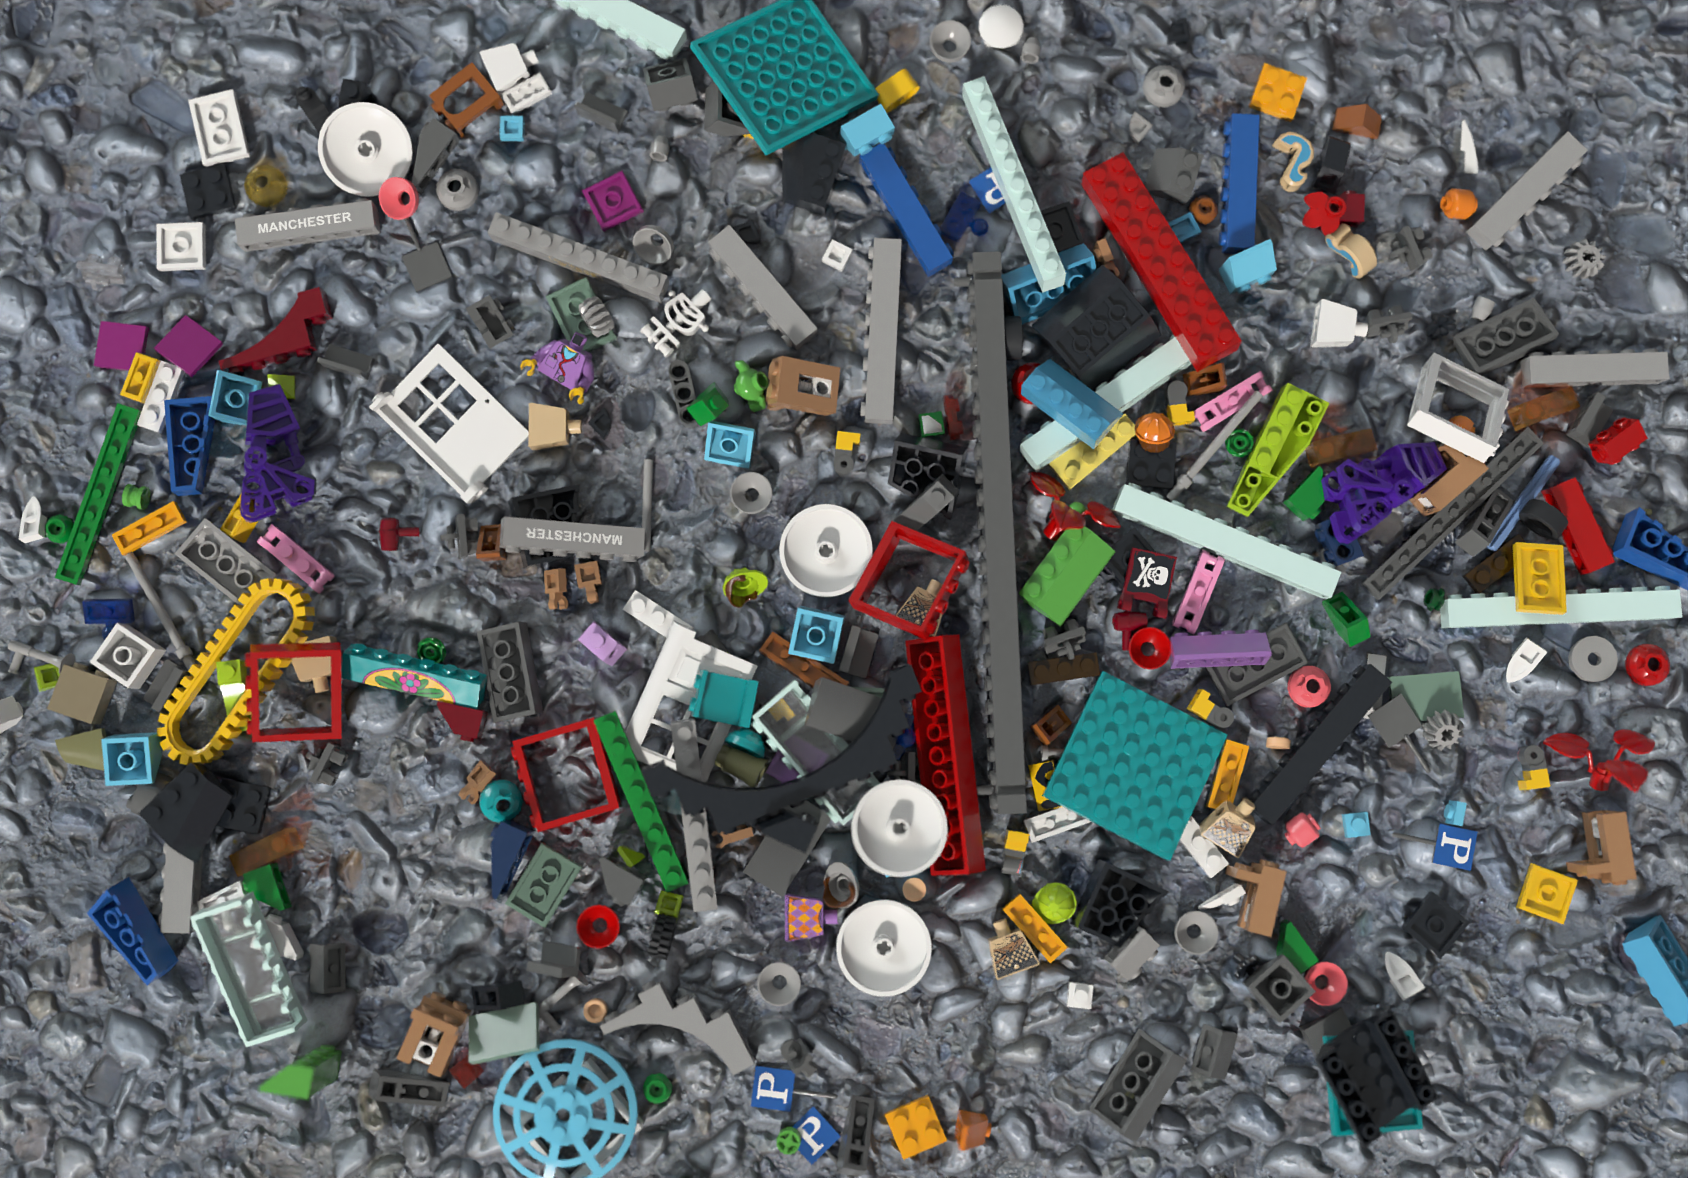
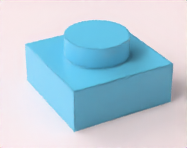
M500 116L501 141H524L523 116Z
M1449 800V804L1444 809L1445 823L1463 826L1467 803Z
M1368 812L1342 814L1345 838L1371 835Z

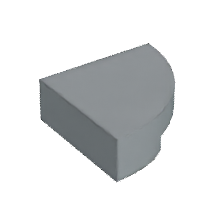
M1135 111L1130 120L1129 131L1132 139L1138 145L1153 125Z

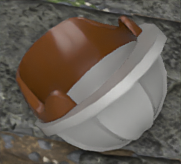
M844 862L831 864L826 871L823 881V900L829 907H851L857 901L861 889L857 876H855L853 869Z

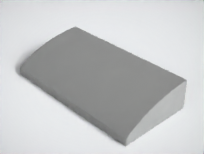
M206 518L175 553L176 556L238 605H243L238 599L242 593H251L248 587L253 583H260L262 579H274L278 576Z

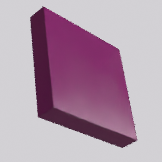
M623 170L582 190L603 232L644 212Z
M185 315L154 349L190 377H193L220 349L223 343Z
M101 321L94 366L129 371L136 352L145 355L149 328L147 326Z

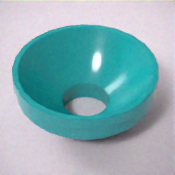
M741 727L738 730H734L728 733L724 740L727 744L743 752L764 758L766 748L761 739L762 736L749 729Z
M497 780L491 782L483 789L479 798V805L482 813L488 819L494 822L511 820L518 815L523 805V797L519 787L513 782ZM501 799H506L510 802L509 808L505 811L496 809V804Z

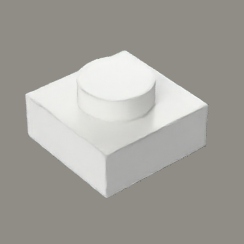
M832 240L822 258V262L842 272L852 254V249Z
M1069 982L1066 1006L1091 1009L1093 985Z

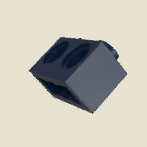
M1330 519L1314 525L1316 528L1314 531L1315 537L1323 545L1325 550L1323 556L1326 562L1339 566L1364 556L1358 539L1349 544L1340 543L1335 536L1329 533ZM1351 526L1345 530L1344 534L1347 536L1353 531V527ZM1339 546L1345 550L1344 558L1340 557L1337 553Z

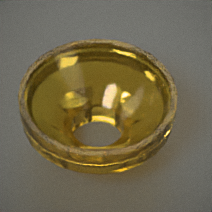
M270 165L254 167L247 174L244 183L246 194L250 200L263 207L274 206L282 201L288 187L283 173ZM266 176L268 179L267 185L262 188L257 187V178Z

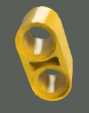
M904 68L876 88V91L879 93L877 102L882 104L886 113L912 97L919 90L920 86L908 70Z

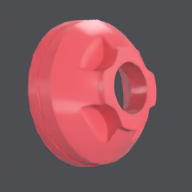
M392 177L382 184L379 191V202L387 216L392 219L402 220L411 217L416 212L419 196L412 182L405 178ZM403 192H407L410 196V202L407 205L401 201Z
M1307 665L1292 672L1288 680L1287 689L1291 699L1296 704L1312 708L1321 705L1327 700L1331 691V683L1328 675L1322 669ZM1310 679L1316 680L1319 684V689L1316 693H1310L1306 688V684Z
M1318 962L1306 970L1303 978L1316 991L1309 997L1313 1002L1322 1006H1331L1338 1003L1346 994L1347 978L1343 970L1337 965L1330 962ZM1319 975H1325L1328 979L1325 988L1319 989L1315 985V979Z

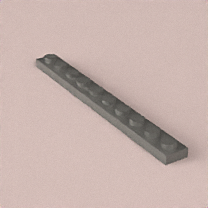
M1529 427L1524 428L1486 464L1489 469L1441 511L1433 514L1361 584L1377 600L1381 599L1534 454L1544 442Z

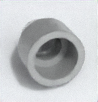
M1030 37L1023 45L1021 59L1026 63H1036L1039 60L1041 49L1037 38Z
M657 136L651 145L650 157L656 161H666L669 153L668 139L665 136Z
M1477 297L1472 309V318L1483 322L1491 314L1495 302L1484 297Z

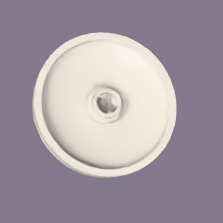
M357 102L339 108L325 121L318 139V155L325 173L338 187L355 195L366 197L379 196L380 188L387 179L392 177L405 178L412 164L413 148L406 127L391 111L377 104Z
M831 504L815 505L804 509L794 516L782 534L779 548L781 564L789 580L801 591L812 596L824 598L843 595L854 589L872 558L873 552L870 534L861 519L848 509Z
M907 780L887 781L869 790L857 804L851 823L852 839L859 856L875 871L893 877L911 876L927 869L940 856L947 838V819L942 805L927 788Z
M873 900L854 909L844 920L837 937V958L843 974L856 988L874 996H894L912 988L926 972L931 958V939L924 921L913 909L894 900Z

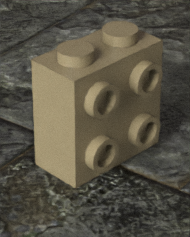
M82 663L64 664L47 709L89 724H101L117 680L110 678L102 670L96 669V672L89 671V666Z

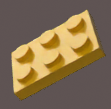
M1522 542L1513 544L1516 612L1564 615L1567 612L1563 545Z

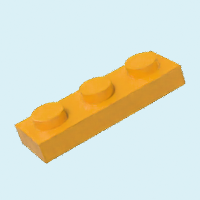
M172 501L112 534V537L121 554L125 556L187 523L177 502Z
M1228 739L1225 740L1206 807L1216 809L1224 801L1234 803L1249 746Z
M1020 893L1002 908L1049 963L1053 962L1068 948Z

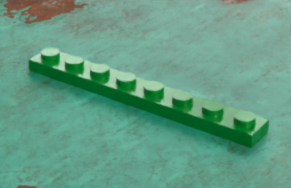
M117 403L55 578L81 586L142 411Z
M615 710L594 719L595 726L666 892L688 884L687 876L656 803L650 795L617 711Z

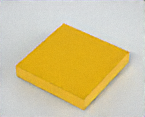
M1530 863L1516 908L1564 924L1578 880Z

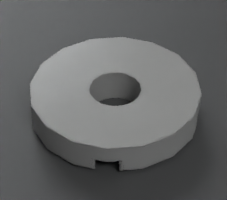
M1598 636L1579 639L1570 648L1568 656L1571 670L1578 675V678L1588 682H1598L1609 678L1616 670L1618 662L1617 652L1613 645L1605 638ZM1590 653L1596 654L1598 658L1595 665H1591L1588 661Z

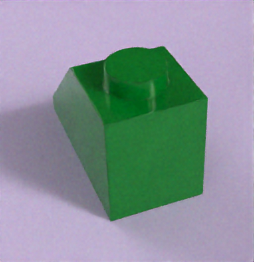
M713 382L686 409L699 426H702L716 419L729 406V400L717 384Z
M1320 466L1313 469L1282 502L1302 521L1309 518L1313 520L1322 511L1320 506L1324 503L1321 479H1323V469Z
M1343 591L1332 596V598L1322 601L1338 635L1349 647L1371 637L1368 618Z
M278 863L268 864L243 874V887L247 893L253 891L256 900L280 911L292 907Z
M1286 919L1282 920L1276 955L1278 957L1283 954L1296 970L1302 974L1319 960L1292 922Z

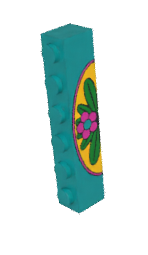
M351 644L344 651L341 668L342 679L473 709H478L485 696L486 674L476 670L460 669L450 664L434 663V661L429 659L412 658L407 654L399 655L385 649H373L363 644Z

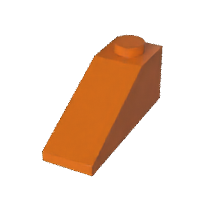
M958 1110L954 1134L959 1150L966 1151L983 1145L985 1137L989 1138L991 1133V1123L988 1122L987 1115Z

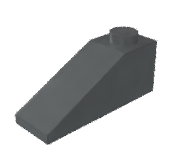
M432 118L430 122L423 126L419 137L412 183L420 195L460 142L454 131L435 118Z
M941 474L894 519V522L917 531L952 501L959 490Z
M1497 488L1485 499L1463 527L1455 543L1474 557L1491 544L1514 501Z
M373 1069L368 1093L374 1101L444 1107L450 1083L400 1071Z
M851 1095L839 1146L836 1173L860 1177L867 1171L875 1099Z

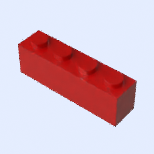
M1576 477L1541 491L1545 501L1561 511L1568 520V525L1561 536L1580 575L1591 573L1615 562L1613 551L1606 544L1603 537V529L1597 524L1593 516V508L1586 501L1583 494L1584 489Z

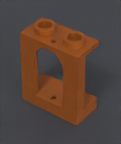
M472 62L429 95L434 102L431 104L438 116L443 114L447 119L444 122L447 127L454 132L457 131L461 137L464 136L461 130L492 106L498 110L504 105L501 97ZM472 78L484 95L461 113H448L444 108L445 99Z

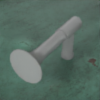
M11 640L8 644V649L15 652L8 672L13 674H19L24 655L55 665L59 668V673H61L64 664L73 665L75 662V656L72 653L67 654L65 657H59L15 640Z
M578 970V976L569 977L559 989L539 1004V1018L547 1024L553 1034L562 1026L548 1013V1010L575 986L581 984L588 985L586 977L580 970Z

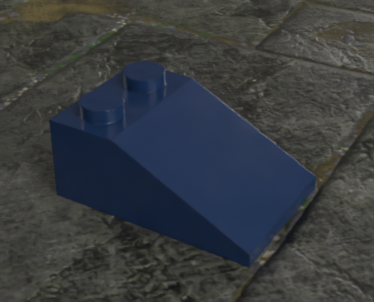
M513 820L501 821L500 824L497 823L491 833V837H493L491 842L492 898L496 900L507 894L535 833V830Z

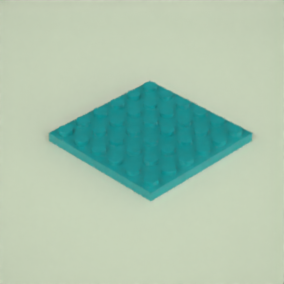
M779 0L692 41L690 45L691 50L765 155L877 100L879 93L812 0Z
M1102 671L1042 796L1170 861L1228 734Z

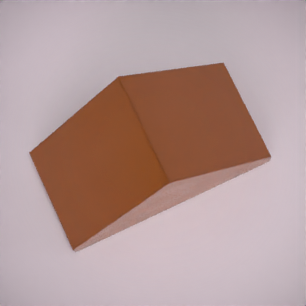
M1367 104L1337 108L1332 131L1377 139L1382 116Z
M1224 363L1206 367L1198 372L1195 370L1182 374L1183 381L1188 389L1186 397L1218 393L1228 386Z
M501 524L480 526L476 551L477 559L483 562L507 560L506 548H499Z
M1056 705L1029 727L1043 745H1048L1070 726L1072 722L1061 707Z

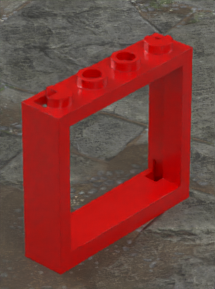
M891 521L850 596L849 602L855 610L927 640L929 635L935 632L940 614L945 613L951 593L954 594L956 592L961 574H964L969 567L966 551ZM900 539L955 561L921 626L867 604Z
M340 642L250 644V653H245V667H250L251 675H246V690L251 689V698H246V711L252 714V720H247V734H252V742L342 739ZM330 657L331 726L260 729L258 659Z
M597 717L512 741L511 753L513 759L518 760L520 767L517 770L520 783L525 785L524 800L526 805L531 807L530 821L532 827L537 828V832L622 807L608 754L593 721ZM587 727L608 804L544 823L523 746Z

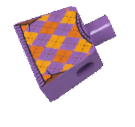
M785 894V941L823 935V924H837V910H823V899Z

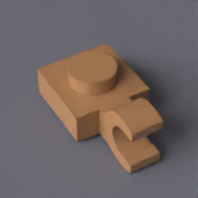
M1106 238L1097 241L1092 251L1096 263L1104 265L1116 277H1119V270L1114 265V258Z
M598 561L574 565L578 588L586 589L587 601L590 604L599 602L596 586L602 585Z
M558 568L544 571L545 594H549V609H558L557 602H559V609H567L568 601L562 593L567 592L566 569Z
M480 760L466 778L469 782L460 790L459 796L465 800L471 794L467 800L474 805L479 799L478 791L482 792L492 782L496 773L487 763Z
M746 823L737 826V830L730 834L724 835L723 832L718 834L716 830L712 833V836L721 835L723 837L722 843L715 845L716 848H722L726 844L752 837L755 833L753 826L747 827Z

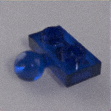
M960 192L940 226L942 235L959 243L967 228L970 227L971 232L975 236H984L989 229L988 222L983 218L973 219L981 206V201Z
M85 599L82 601L85 624H105L101 633L104 640L110 634L115 624L133 623L135 621L133 599Z
M905 713V717L909 727L904 729V734L897 736L893 749L896 760L899 761L901 756L904 755L906 748L911 747L916 741V735L912 731L914 716Z

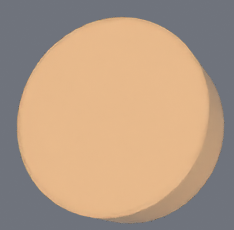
M1268 737L1266 739V747L1287 750L1290 749V740L1283 737Z
M911 877L904 882L902 891L908 900L915 902L925 896L926 886L921 879Z
M600 998L590 999L583 1009L584 1017L591 1023L601 1022L608 1013L606 1002Z

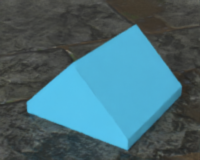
M217 370L208 416L220 422L247 426L249 392L260 390L262 382Z
M716 421L708 422L704 460L749 469L756 439L755 429Z

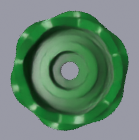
M1239 428L1234 430L1225 440V447L1232 456L1244 457L1253 450L1254 438L1245 429Z
M55 515L48 519L45 524L47 538L55 543H66L74 525L72 519L64 515Z
M428 637L419 642L417 653L421 660L429 659L434 661V663H440L445 659L446 648L441 640Z
M658 1073L649 1075L645 1079L642 1089L648 1101L658 1104L665 1102L670 1097L673 1086L665 1074Z

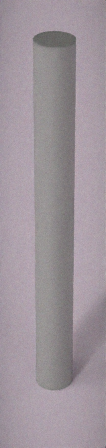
M644 459L642 528H645L644 552H650L653 481V460Z

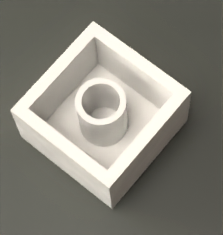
M117 623L90 663L127 688L140 689L166 652V649L130 625Z

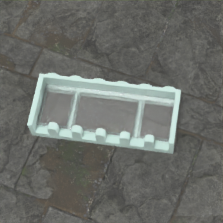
M792 680L752 715L751 718L754 721L751 722V725L759 734L762 732L766 734L769 738L766 741L774 752L779 750L784 756L781 759L789 770L794 768L799 774L796 778H799L835 758L848 744L841 737L804 725L811 698L803 692L796 680ZM870 773L871 777L859 782L857 779L848 782L849 786L840 790L832 788L826 791L827 794L814 800L820 806L824 803L829 809L826 814L835 824L839 821L840 824L845 825L852 819L855 808L861 798L869 790L879 785L880 782L873 773Z
M253 891L243 896L202 908L190 917L193 929L197 932L202 950L207 955L211 970L219 983L221 994L225 997L230 1014L235 1020L239 1035L246 1047L296 1032L308 1021Z

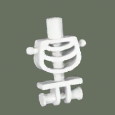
M703 289L691 300L683 293L676 296L675 291H669L668 295L672 299L666 303L664 308L669 324L664 327L653 316L651 321L658 329L654 331L649 323L641 329L640 332L648 337L647 341L649 343L655 342L654 348L660 350L665 358L674 351L673 348L666 344L670 341L677 349L681 346L680 342L671 334L673 331L677 330L683 335L691 336L699 328L704 332L709 330L708 325L703 324L706 319L700 309L711 298ZM679 303L681 304V307L683 309V311L679 312L677 308V305ZM672 308L676 314L674 319L670 317V310ZM688 318H692L695 322L688 320ZM684 323L685 325L691 328H682L680 327V325ZM663 333L665 336L660 340L658 337Z

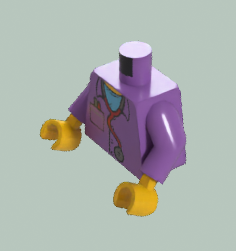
M575 332L571 342L566 339L554 340L541 347L531 356L530 360L522 361L520 366L521 370L525 366L531 367L527 372V376L533 375L535 366H538V371L571 389L569 392L570 401L573 400L574 396L579 395L578 404L584 402L583 393L587 392L594 380V366L591 361L592 354L583 349L588 338L578 332Z

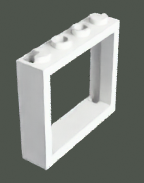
M1433 353L1422 367L1407 426L1484 463L1490 455H1495L1497 448L1500 446L1498 439L1503 432L1501 425L1506 418L1504 411L1509 404V401H1507L1509 389ZM1436 380L1489 405L1482 437L1429 412Z
M591 1057L586 1061L583 1060V1067L598 1075L605 1084L610 1081ZM561 1075L553 1082V1085L566 1084L568 1076ZM615 1089L610 1092L614 1106L629 1123V1103ZM544 1092L540 1093V1094L534 1099V1100L536 1101V1104H537V1102L539 1101V1099L542 1097V1095L544 1094ZM521 1110V1125L523 1132L526 1133L531 1130L527 1122L534 1117V1114ZM639 1115L637 1119L636 1131L634 1134H636L645 1123ZM616 1134L608 1141L599 1153L594 1156L597 1162L601 1164L621 1147L626 1135ZM538 1137L529 1142L538 1152L548 1156V1148ZM584 1162L570 1175L563 1167H556L554 1175L556 1178H584L592 1171Z

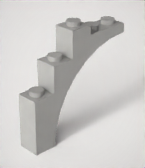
M652 980L643 985V990L638 994L641 1000L640 1003L638 1000L627 1004L625 1006L626 1010L620 1014L617 1011L604 1017L605 1022L600 1025L604 1035L619 1028L637 1024H661L679 1028L695 1035L708 1044L723 1059L732 1075L755 1063V1058L730 1009L723 1011L721 1008L710 1014L711 1019L708 1020L696 995L689 997L688 994L677 999V1005H674L662 980L657 983Z

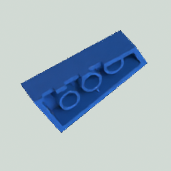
M212 396L164 400L171 492L177 496L197 495L203 492L216 420L208 416Z
M1640 507L1625 514L1612 547L1613 556L1688 591V547L1682 543L1679 537L1676 535L1672 536L1662 528L1663 525L1657 520L1653 521L1646 516V512Z
M130 877L108 888L87 912L89 917L147 986L168 973L179 961Z

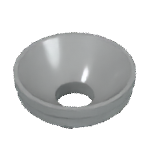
M954 20L939 23L934 27L930 35L931 51L939 60L944 62L961 60L967 54L971 45V36L968 29L960 22ZM946 41H952L955 43L956 49L952 52H947L944 50L943 44Z
M1167 65L1155 67L1147 74L1144 80L1143 92L1145 97L1155 106H1172L1183 95L1185 87L1184 78L1174 67ZM1163 76L1170 77L1173 81L1172 86H1162L1160 78Z
M452 169L445 172L439 178L436 188L440 202L446 208L453 211H462L470 208L477 200L479 193L475 178L462 169ZM453 180L461 182V188L456 192H451L448 188L449 183Z
M645 225L633 237V247L636 253L647 263L661 265L671 258L674 244L670 235L664 229L655 225ZM653 234L660 235L663 243H657L653 239Z
M743 473L731 485L730 497L732 503L743 513H760L771 502V484L759 473ZM751 488L759 492V497L754 502H750L745 498L746 491Z
M1190 911L1178 919L1174 934L1178 945L1190 954L1200 955L1214 947L1218 939V928L1213 918L1201 911ZM1192 924H1197L1200 928V934L1196 938H1190L1187 934V928Z
M774 962L767 965L761 971L757 986L760 996L764 1001L774 1006H784L791 1003L797 997L801 981L794 967L784 962ZM777 975H782L787 980L786 986L782 989L774 987L772 983L773 978Z

